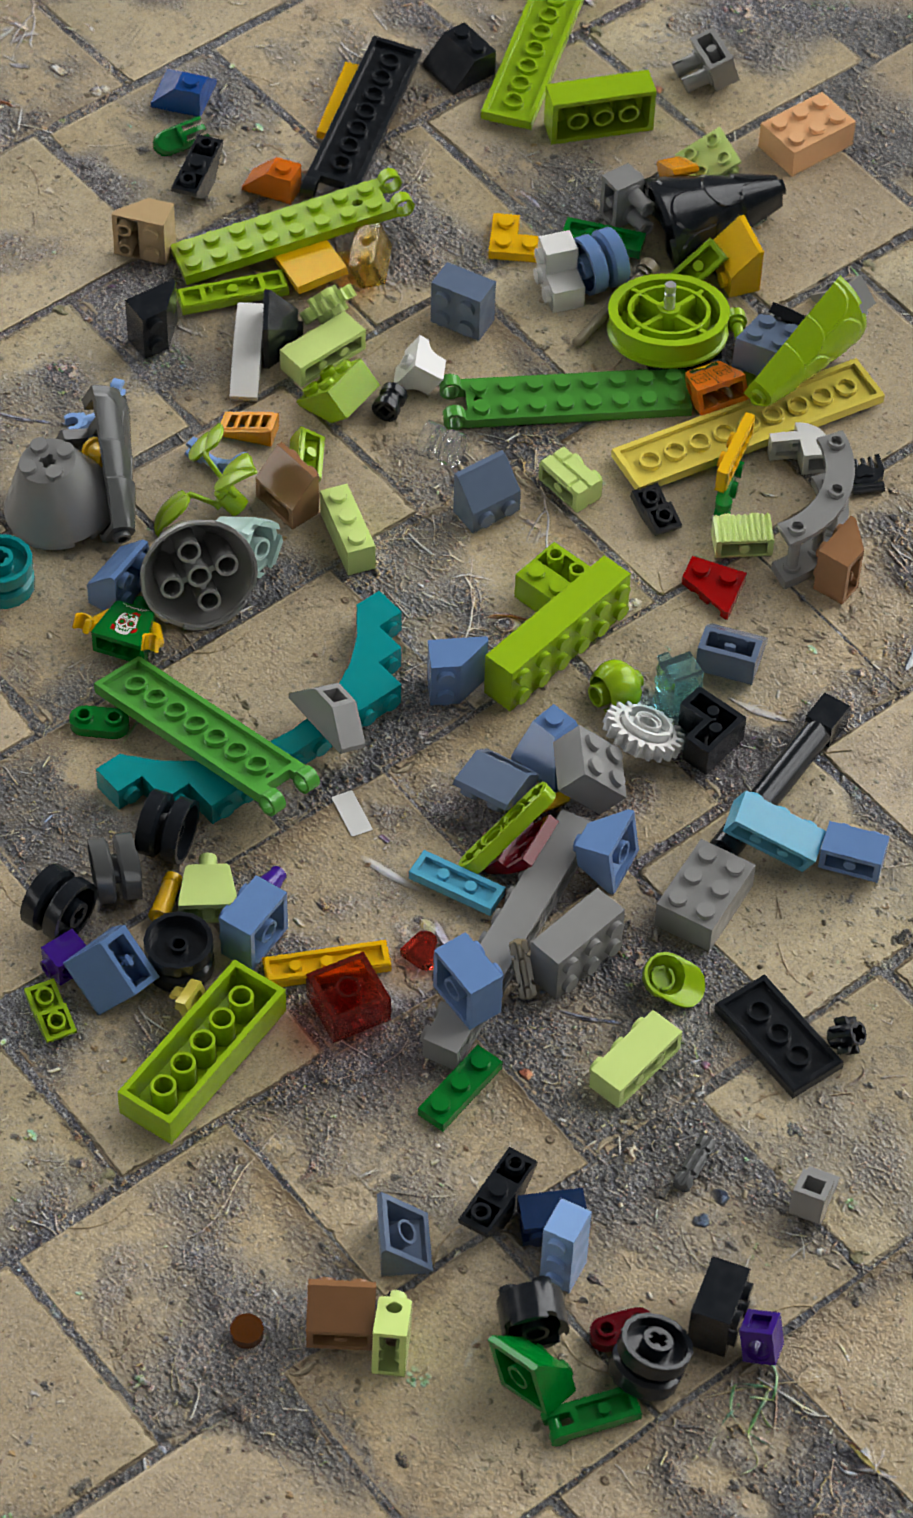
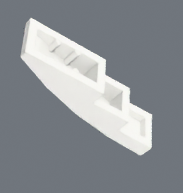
M237 303L230 400L258 401L261 358L263 354L262 328L264 303Z

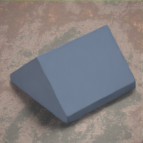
M383 1192L377 1194V1229L381 1276L428 1274L432 1272L428 1213Z

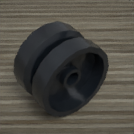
M156 788L151 791L143 805L137 823L134 844L138 853L154 858L160 852L163 861L176 865L183 863L190 851L197 831L200 813L199 801L183 796L174 801L172 793Z
M59 863L51 864L36 876L27 889L20 909L21 920L37 931L43 930V934L51 940L70 929H73L78 934L89 920L95 908L98 896L97 887L81 876L75 877V874Z
M176 911L163 914L154 919L148 926L143 942L145 956L159 975V978L153 981L154 985L166 992H172L175 986L185 988L190 979L199 980L205 985L212 976L215 965L213 935L211 928L205 920L193 913Z
M636 1314L626 1320L620 1332L617 1343L608 1360L609 1373L619 1388L637 1399L651 1402L665 1400L675 1393L693 1355V1344L686 1330L676 1321L660 1314Z

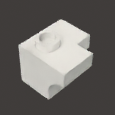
M419 335L405 349L404 356L395 369L393 382L401 385L405 390L415 389L429 395L443 381L446 360L433 352L429 339Z

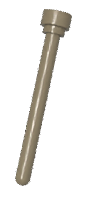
M644 257L636 265L635 275L630 280L645 275L659 274V265L652 258ZM608 303L573 338L572 343L575 347H581L609 318Z

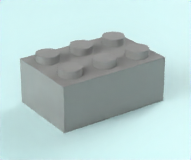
M700 839L658 901L654 925L710 952L753 887L756 865Z
M597 887L531 941L530 958L534 974L533 981L556 1000L565 992L570 993L573 991L579 980L587 974H593L603 960L608 956L613 957L621 949L625 909Z

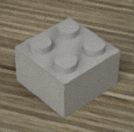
M580 725L553 742L559 792L598 814L605 812L627 798L622 762L623 755L618 746L611 744L596 733Z

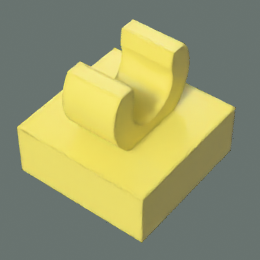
M190 979L185 988L175 986L169 997L176 1000L174 1007L183 1018L206 990L201 981Z

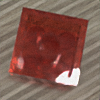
M364 951L306 974V996L333 1043L391 1020V998Z

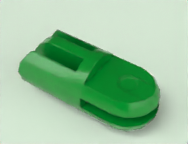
M201 116L156 134L153 139V149L155 152L166 157L191 148L195 139L190 141L188 139L196 137L198 134L200 135L206 131V127L204 124L188 130H183L202 121Z

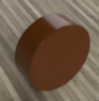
M250 1313L240 1314L235 1317L230 1325L232 1342L243 1349H251L258 1346L264 1338L262 1320Z

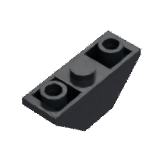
M198 134L171 187V192L207 199L216 180L223 140Z
M509 1146L459 1217L458 1223L486 1238L502 1231L516 1212L517 1196L525 1194L538 1161Z

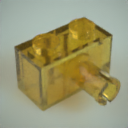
M381 223L356 227L351 249L336 253L345 265L349 267L360 289L386 285L392 244Z

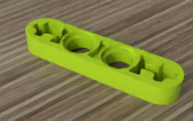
M546 782L535 785L461 857L459 866L476 874L482 872L552 804L556 798V793Z

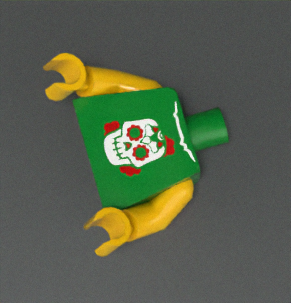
M137 596L132 604L116 601L109 609H105L93 617L89 614L78 612L75 614L72 624L73 629L80 628L82 633L86 635L91 632L93 651L126 661H131L137 656L148 660L150 651L159 653V649L164 646L161 625L156 622L155 613L150 610L143 596Z

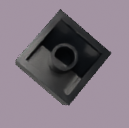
M463 22L443 32L422 62V66L455 95L495 75L496 50Z
M173 278L125 300L128 340L144 359L169 349L178 322L176 281Z

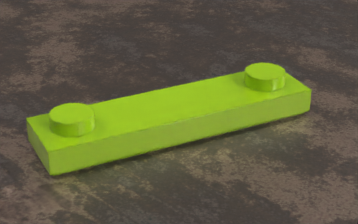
M283 269L176 289V295L182 315L234 306L238 302L250 303L264 300V289H270L279 296L289 295V286Z

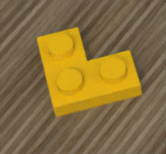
M493 213L488 259L536 263L534 250L538 248V236L519 234L520 215Z

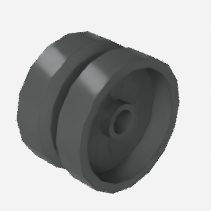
M130 831L114 835L112 840L114 854H110L108 842L103 836L87 839L93 884L97 887L99 907L115 904L117 900V883H119L122 896L126 901L143 899L140 859Z

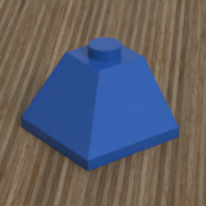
M167 69L152 98L150 106L195 117L202 116L217 84V79Z

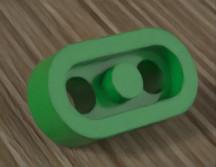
M82 705L73 709L69 715L70 728L73 733L79 736L120 739L130 729L129 716L118 708Z

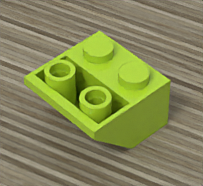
M361 358L351 362L347 359L335 367L332 364L325 367L319 373L320 378L317 381H313L303 388L302 392L304 394L296 402L300 407L330 423L347 419L380 384Z
M553 542L515 574L514 597L537 612L590 566L556 542Z

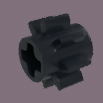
M856 1016L834 1018L835 1025L828 1027L827 1041L830 1047L837 1049L838 1055L860 1053L859 1045H863L867 1038L864 1025L857 1021Z

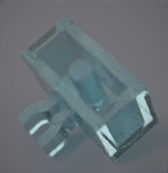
M690 651L675 657H671L669 652L657 655L659 663L656 666L657 676L654 677L655 695H653L652 700L655 708L660 712L663 711L668 718H679L680 703L698 686L702 687L704 672Z

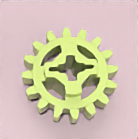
M334 284L308 299L307 302L310 307L300 312L299 315L305 325L317 319L320 324H323L349 309L346 302L357 294L351 284H347L340 289Z

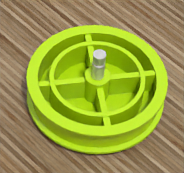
M671 273L641 276L621 285L612 294L608 303L609 320L607 323V335L611 344L625 357L643 365L657 368L695 366L718 355L728 340L729 303L717 288L698 278Z

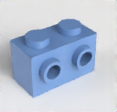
M829 821L820 851L818 868L878 883L890 836L876 831L852 827L845 823Z

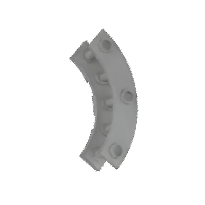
M843 430L817 438L816 442L825 462V472L811 476L810 484L816 494V498L799 514L777 524V529L789 548L788 555L772 561L771 570L783 589L795 586L813 576V570L817 565L818 557H816V551L823 541L827 542L832 537L837 525L840 523L844 524L848 519L849 498L855 477V462L853 451Z

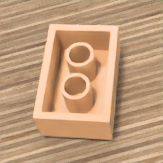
M820 92L762 122L758 147L792 177L853 145L856 121L826 94Z

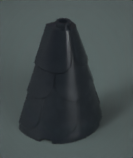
M729 173L727 176L698 175L644 179L643 193L655 204L654 211L665 232V251L674 269L709 238L715 239L738 216L745 215L752 228L783 207V195L786 194L784 181L778 179L776 175Z

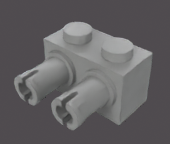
M714 27L691 37L692 53L672 62L673 69L678 78L692 70L700 69L681 78L688 93L707 84L713 85L714 89L718 91L740 80L734 59Z
M627 163L603 174L599 214L611 226L620 228L631 224L637 231L648 235L653 229V223L646 216H649L654 211L655 204L643 193L645 180L641 172L636 171Z

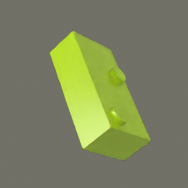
M649 69L546 84L544 126L551 145L653 130L657 90Z

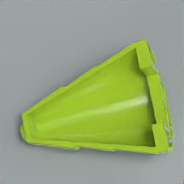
M842 276L837 278L744 391V394L755 405L767 407L797 389V386L826 368L829 363L844 354L863 336L866 330L867 318L866 314L862 313L859 307L862 302L852 286Z

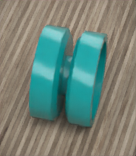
M0 534V609H10L23 604L34 592L33 555L28 544L22 539L9 534Z

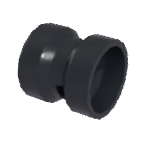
M385 383L379 392V396L372 404L373 413L383 421L392 422L396 420L401 412V407L404 406L408 399L407 391L397 383Z

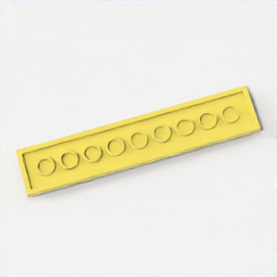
M857 358L819 371L797 386L796 390L767 407L754 406L749 398L743 402L693 418L613 448L611 457L635 490L658 483L661 487L716 466L720 453L722 451L726 452L728 449L726 445L731 431L736 432L745 412L754 414L756 418L753 436L744 455L767 447L770 433L794 431L795 422H803L820 427L883 403L885 394Z

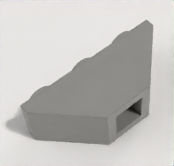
M339 683L312 687L289 694L288 698L340 754L364 748L365 739L357 703Z

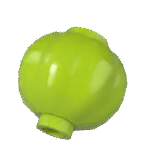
M616 659L608 660L600 664L590 678L588 694L591 702L598 708L611 702L614 706H616L617 702L625 705L627 701H630L632 704H638L642 697L641 686L644 685V679L639 670H635L626 662Z

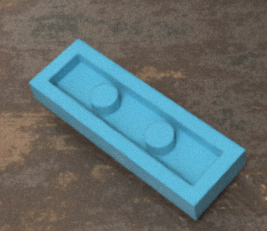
M423 850L409 871L410 880L488 916L492 915L505 895L506 887L426 850Z

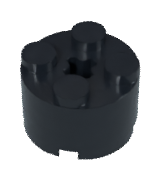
M537 1276L529 1282L517 1285L506 1284L499 1288L496 1307L502 1336L524 1337L535 1345H542L545 1349L559 1343L560 1335L564 1332L567 1336L569 1333V1323L563 1292L559 1286L551 1283L550 1277Z

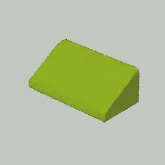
M709 238L674 269L671 274L691 276L704 281L728 257L716 242Z
M300 426L290 438L289 449L295 450L300 459L308 466L316 469L320 482L322 479L325 437Z

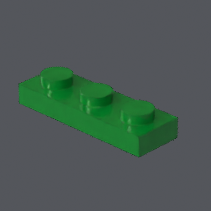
M567 217L563 231L570 230L573 238L585 234L591 236L593 231L611 227L620 236L628 257L640 259L646 241V233Z
M477 1044L418 1107V1116L444 1132L503 1068V1061Z

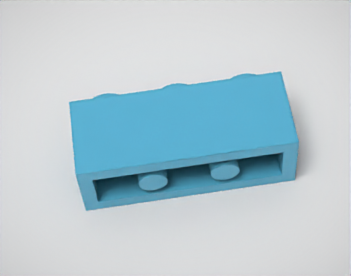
M747 790L733 801L723 832L801 872H804L816 862L826 831L817 827L814 822L801 819L790 813L787 808L776 806L764 800L760 794Z

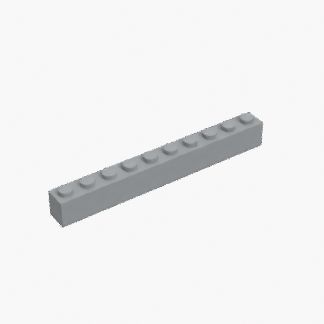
M561 810L556 818L559 823L532 867L520 871L518 883L516 886L511 885L505 896L506 903L502 909L497 908L491 920L492 926L489 931H483L480 935L478 942L482 945L486 957L492 963H497L504 974L503 993L514 976L511 960L514 958V955L511 956L509 943L517 938L526 939L530 949L531 941L538 936L579 867L577 865L576 852L573 851L574 840L578 834H582L587 823L592 821L566 810ZM441 1001L435 1011V1020L431 1025L427 1024L422 1031L420 1042L423 1043L422 1056L454 1070L467 1055L486 1021L469 1030L448 1003Z

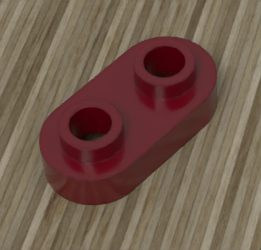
M633 1307L595 1319L589 1331L591 1345L600 1352H612L626 1320L636 1314L651 1312L642 1307ZM604 1328H608L612 1332L609 1334H605L601 1330Z

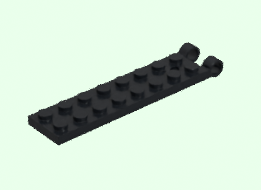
M373 35L314 160L302 181L300 197L307 199L315 198L319 183L344 189L364 182L418 67L423 50Z

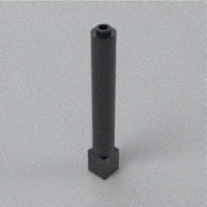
M824 692L806 715L805 724L750 792L758 793L764 800L778 806L825 746L830 747L848 723L850 705ZM724 824L710 843L739 856L747 844L723 832Z

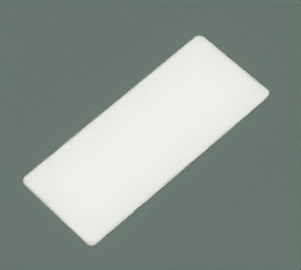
M352 790L332 797L352 837L372 830Z

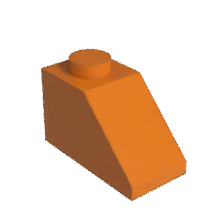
M275 157L252 169L242 185V190L291 205L299 193L302 184L301 164Z

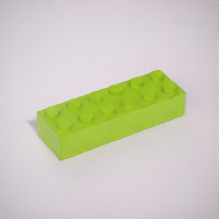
M605 555L602 556L485 655L484 693L510 712L519 704H524L537 688L544 687L551 676L558 670H564L571 659L578 653H584L592 641L597 637L605 635L613 623L617 620H622L627 615L631 591V573Z
M234 959L118 1090L119 1113L169 1144H172L287 1011L286 989Z

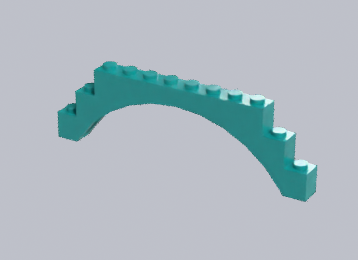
M380 591L356 605L357 638L350 664L339 683L356 701L362 728L371 725L387 711H393L401 703L402 684L392 674L401 667L402 647L392 638L402 630V611ZM305 719L291 731L270 741L305 765L316 757L325 755L333 747L308 719ZM118 754L96 768L97 788L119 810L128 804L135 803L143 794L148 797L150 792L156 788L172 793L174 801L180 796L199 801L200 812L214 824L222 818L229 817L240 806L254 800L197 761H160Z

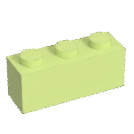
M343 311L281 348L280 369L302 388L320 377L319 373L325 367L331 364L335 367L344 360L350 359L366 349V329L348 313Z
M348 484L320 490V514L347 575L375 569L376 546Z
M654 1010L645 1018H638L633 1024L631 1031L624 1038L622 1036L617 1038L612 1044L610 1051L603 1058L600 1056L592 1063L589 1069V1087L619 1109L680 1050L682 1031Z

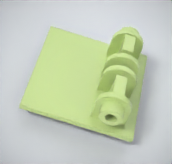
M720 126L675 154L676 157H684L699 166V171L689 176L723 174L727 176L729 173H739L738 165L742 163Z

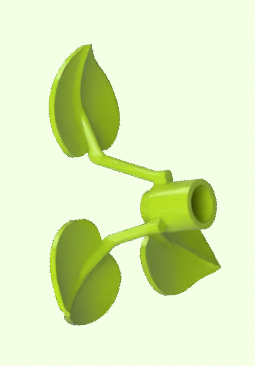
M216 424L210 431L203 434L193 444L188 454V458L192 462L197 461L203 456L219 478L214 486L216 500H211L191 491L187 493L183 490L178 491L163 503L156 515L154 531L158 537L165 527L175 521L186 510L192 498L212 505L217 510L223 507L232 516H237L247 506L248 499L233 485L252 475L258 474L252 457L248 453L239 455L227 465L223 475L209 457V451L214 449L222 439L224 433L222 424Z

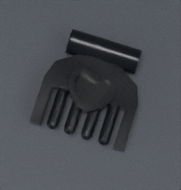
M879 454L874 455L877 468H875L872 457H868L870 466L866 464L864 458H860V465L857 459H854L855 477L851 492L852 496L885 492V484L882 481L884 467Z

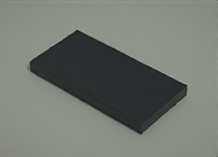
M765 974L717 1002L714 1006V1011L792 1099L843 1068V1060Z

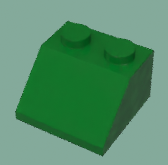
M492 1335L487 1339L501 1385L548 1416L577 1391L572 1377L574 1372L570 1365L563 1359L557 1360L551 1356L542 1345H535L524 1337Z

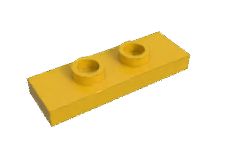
M745 412L736 432L731 431L726 445L728 449L726 452L722 451L717 462L718 470L714 490L722 493L727 490L753 436L756 418L754 414Z

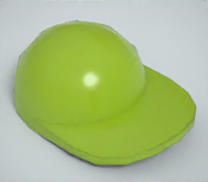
M661 952L653 955L646 962L642 970V981L646 990L654 997L661 998L675 1006L682 1008L693 1007L704 996L706 985L700 968L674 953Z

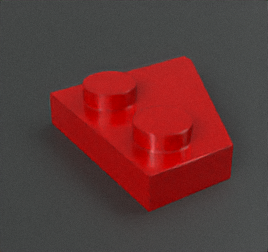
M692 556L682 576V584L691 592H695L705 604H713L720 610V616L728 620L745 584L747 573Z

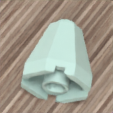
M220 516L216 520L236 529L248 541L257 561V578H261L265 574L261 570L266 565L271 569L276 564L283 543L282 535L278 534L276 530L280 529L279 523L258 517Z

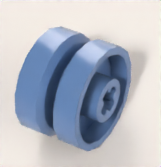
M605 227L593 231L591 236L585 234L574 238L578 247L577 270L585 285L586 294L589 296L606 291L608 286L615 288L629 281L630 263L627 251L620 236L613 228Z

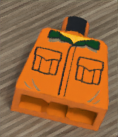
M715 361L704 366L695 365L685 373L686 387L690 394L691 402L701 416L749 399L744 394V391L747 389L746 374L722 361Z

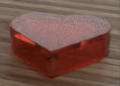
M430 931L418 932L400 949V956L421 970H432L434 968V950L437 948L436 936Z

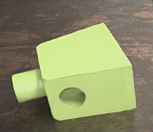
M207 852L199 856V864H190L185 867L178 900V910L193 913L204 919L206 923H218L220 912L226 905L230 906L237 898L230 865L226 863L217 864V856Z
M393 1290L387 1296L378 1298L372 1339V1374L405 1377L411 1334L412 1301L407 1299V1295L402 1291ZM386 1338L397 1339L396 1346L387 1345L385 1343Z

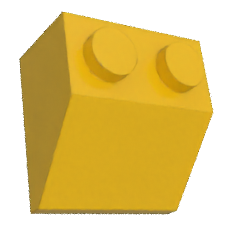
M741 215L713 239L728 257L715 272L719 286L725 289L729 298L760 291L764 250L745 215Z

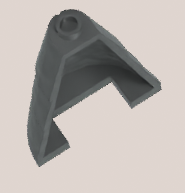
M91 385L81 401L84 410H94L95 418L88 428L61 430L56 439L69 442L73 447L82 452V447L89 438L98 437L111 519L109 525L99 536L103 542L121 544L129 541L135 533L136 485L133 481L130 409L126 396H122L119 389L105 385Z

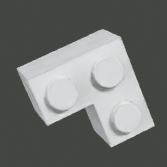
M567 230L538 236V248L534 250L537 267L533 269L536 284H540L542 287L541 291L544 302L549 303L552 313L584 307L585 285L577 270L578 247L571 231Z

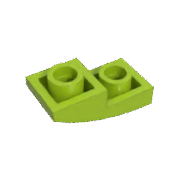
M54 978L24 988L25 997L46 1043L77 1033L67 1004L63 1002Z

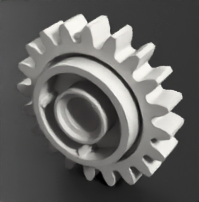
M627 701L625 705L617 702L616 706L611 705L602 722L604 723L602 729L607 731L606 737L615 739L614 745L620 746L623 752H627L635 758L645 759L648 762L654 759L656 762L661 763L662 758L670 762L671 758H677L684 745L683 738L685 735L679 732L680 726L672 724L673 718H668L663 711L660 712L652 706L642 705L640 702L632 704L630 701Z

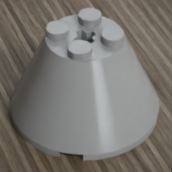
M37 437L30 442V446L25 449L19 459L4 502L5 519L13 535L22 539L29 546L43 550L73 548L76 542L89 536L93 539L99 535L111 522L103 468L73 447L69 442L55 438L45 439Z
M212 520L178 522L162 532L147 551L140 571L141 591L148 607L165 623L168 624L169 622L181 626L185 630L213 628L232 619L248 603L247 599L257 583V561L248 541L241 533L229 525Z

